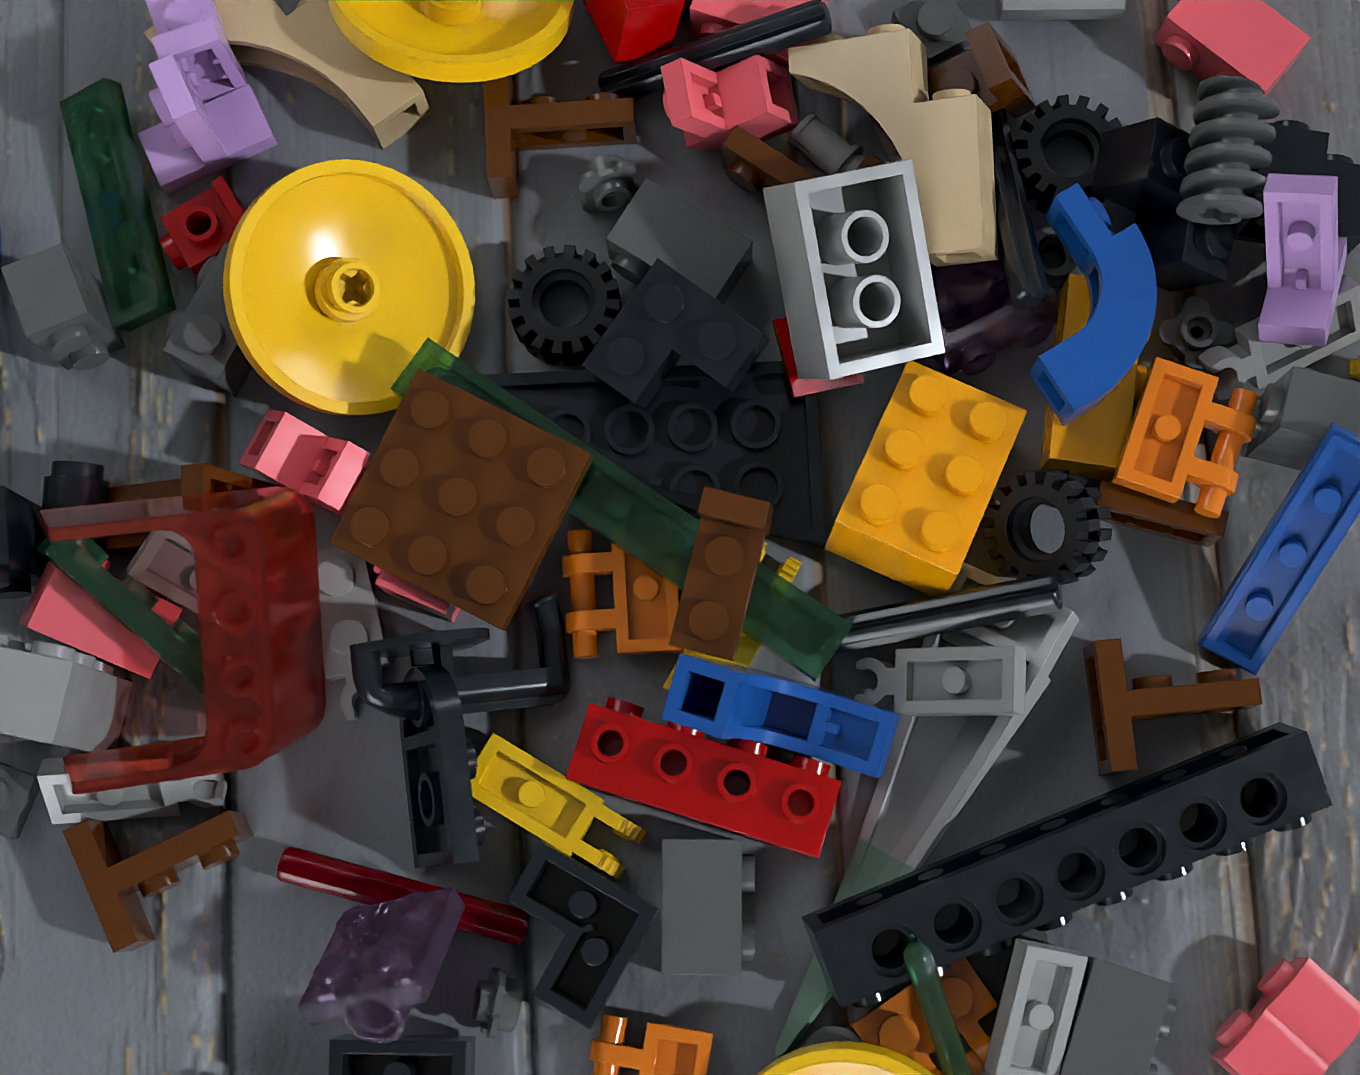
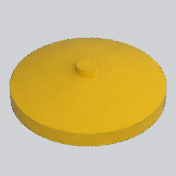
M328 0L332 16L342 33L353 45L373 60L388 68L422 79L470 83L516 74L535 65L552 53L561 43L571 25L575 0Z
M342 159L315 163L298 169L276 181L251 203L238 222L228 245L223 272V296L230 328L238 346L254 370L271 387L288 399L311 410L339 416H363L397 409L418 368L436 377L448 374L458 360L471 330L475 308V279L469 251L462 234L447 210L429 191L410 177L392 168L362 160Z

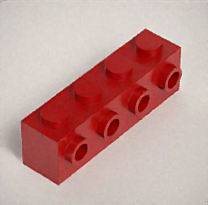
M608 697L605 707L589 703L565 777L567 780L810 858H819L842 782L828 777L830 765L799 755H793L791 765L766 758L768 746L755 741L733 738L730 739L727 746L703 738L705 734L703 732L670 721L667 722L666 726L642 719L645 708L617 698Z

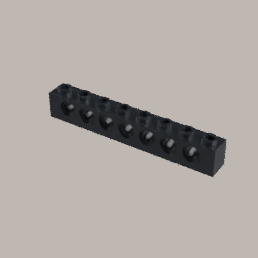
M1278 722L804 915L801 918L827 987L842 1008L850 1004L857 1008L866 1007L886 998L890 993L889 988L911 979L916 982H925L946 974L951 969L950 963L971 954L989 956L999 953L1012 944V937L1034 928L1037 931H1049L1059 928L1073 919V912L1092 904L1109 906L1122 902L1132 896L1133 887L1153 879L1169 881L1180 878L1193 870L1192 863L1213 854L1216 856H1230L1243 852L1253 845L1252 838L1271 830L1285 832L1301 828L1312 821V813L1333 804L1307 731ZM1255 779L1257 786L1256 795L1250 804L1242 807L1240 803L1241 791L1246 783ZM1196 803L1198 817L1195 824L1187 831L1181 832L1180 817L1183 811L1188 806ZM1137 828L1139 841L1136 848L1130 854L1120 857L1119 843L1122 836L1127 831ZM1078 853L1080 862L1077 872L1068 880L1059 881L1058 867L1061 861L1070 854ZM1018 878L1020 888L1017 897L1007 905L997 906L996 894L999 887L1009 879ZM948 904H959V917L955 924L946 930H935L934 919L938 911ZM897 929L899 931V939L896 947L888 954L873 955L871 949L876 936L884 930Z

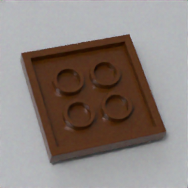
M418 368L329 542L506 631L594 456Z

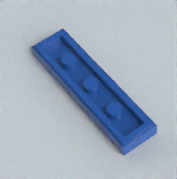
M1333 422L1330 423L1199 634L1198 646L1253 675L1257 674L1360 513L1359 435Z

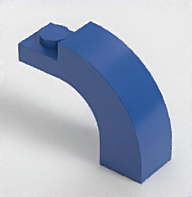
M1078 183L1055 196L1045 218L1086 280L1090 296L1089 316L1086 325L1079 332L1038 356L1029 371V375L1063 426L1082 416L1104 400L1134 365L1150 335L1157 304L1155 268L1146 241L1136 223L1113 236L1110 232L1111 221L1107 211L1095 197L1087 198Z
M680 654L661 719L721 739H746L785 748L879 778L883 777L901 714L848 698L845 694L770 672L722 660Z

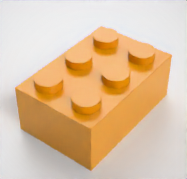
M907 361L834 522L824 549L929 596L948 593L958 576L1027 410L919 363Z

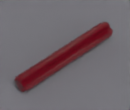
M295 847L285 848L277 868V878L282 882L513 945H519L524 942L530 924V914L516 907Z

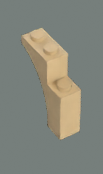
M214 0L230 48L240 65L280 71L320 88L352 112L371 133L382 149H385L432 115L423 90L411 75L388 68L373 60L348 40L336 24L330 11L328 0H300L296 9L287 16L274 0ZM153 25L144 34L154 47L151 37L157 36Z
M877 25L868 30V35L847 39L842 35L828 34L809 41V45L788 48L789 73L809 90L834 95L868 112L876 119L892 140L902 161L912 159L930 262L936 267L999 260L991 110L976 94H971L966 89L941 90L934 93L932 96L933 100L929 101L926 46L910 28L906 29L902 25Z

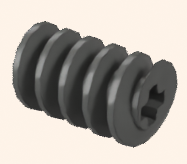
M1231 75L1209 77L1201 81L1197 88L1200 102L1196 104L1192 116L1196 126L1192 128L1188 139L1192 151L1187 154L1184 161V168L1188 176L1183 178L1179 190L1184 200L1179 203L1176 212L1179 217L1205 225L1233 224L1240 222L1241 219L1259 217L1263 213V204L1256 199L1247 197L1246 194L1263 192L1267 179L1265 176L1250 170L1268 167L1272 162L1271 153L1255 145L1267 144L1276 138L1277 131L1274 126L1262 120L1276 118L1280 113L1281 106L1278 101L1268 96H1263L1261 86L1252 80Z

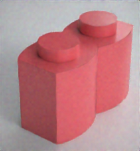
M1309 957L1295 958L1291 963L1287 962L1284 958L1280 959L1259 981L1257 988L1263 994L1255 1006L1248 1013L1242 1008L1236 1010L1220 1026L1215 1034V1039L1221 1044L1212 1055V1058L1231 1075H1324L1329 1065L1342 1054L1360 1033V1002Z

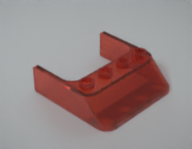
M277 486L40 511L41 526L50 541L156 530L173 531L189 542L194 556L206 716L205 736L65 756L62 758L63 771L72 794L82 795L245 770L261 764L306 737L319 726L325 715L326 695L316 523L312 505L303 494L289 487Z

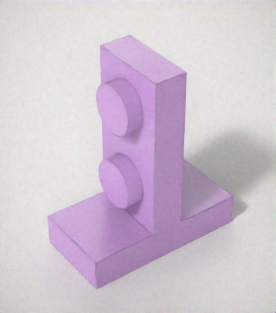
M145 0L157 36L151 38L158 59L172 54L204 104L247 85L242 67L230 48L214 0Z
M172 54L148 64L158 88L148 93L162 123L137 135L158 182L166 194H170L278 145L249 84L204 104Z
M1268 173L1263 191L1268 288L1258 322L1259 342L1326 347L1347 257V237H1338L1337 176Z

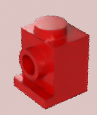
M222 176L211 181L212 188L160 217L168 234L159 238V242L178 271L189 266L197 278L204 263L211 256H218L225 242H230L238 222L245 213L239 200ZM210 226V229L206 233L202 235H194L199 231L205 229L206 227Z

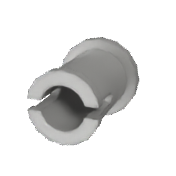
M814 113L807 115L797 125L790 136L791 139L788 141V144L793 149L796 148L827 175L856 170L865 158L862 155L864 149L860 144L856 143L851 146L820 121Z

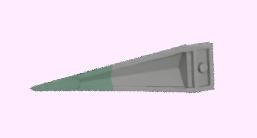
M963 562L958 576L948 593L1005 582V580ZM1063 606L1057 612L924 637L921 648L1016 645L1026 648L1025 715H901L883 777H879L834 903L922 867L1051 682L1048 676L1079 622V618L1073 610ZM815 952L775 1047L776 1058H780L794 1050L832 995L827 987Z

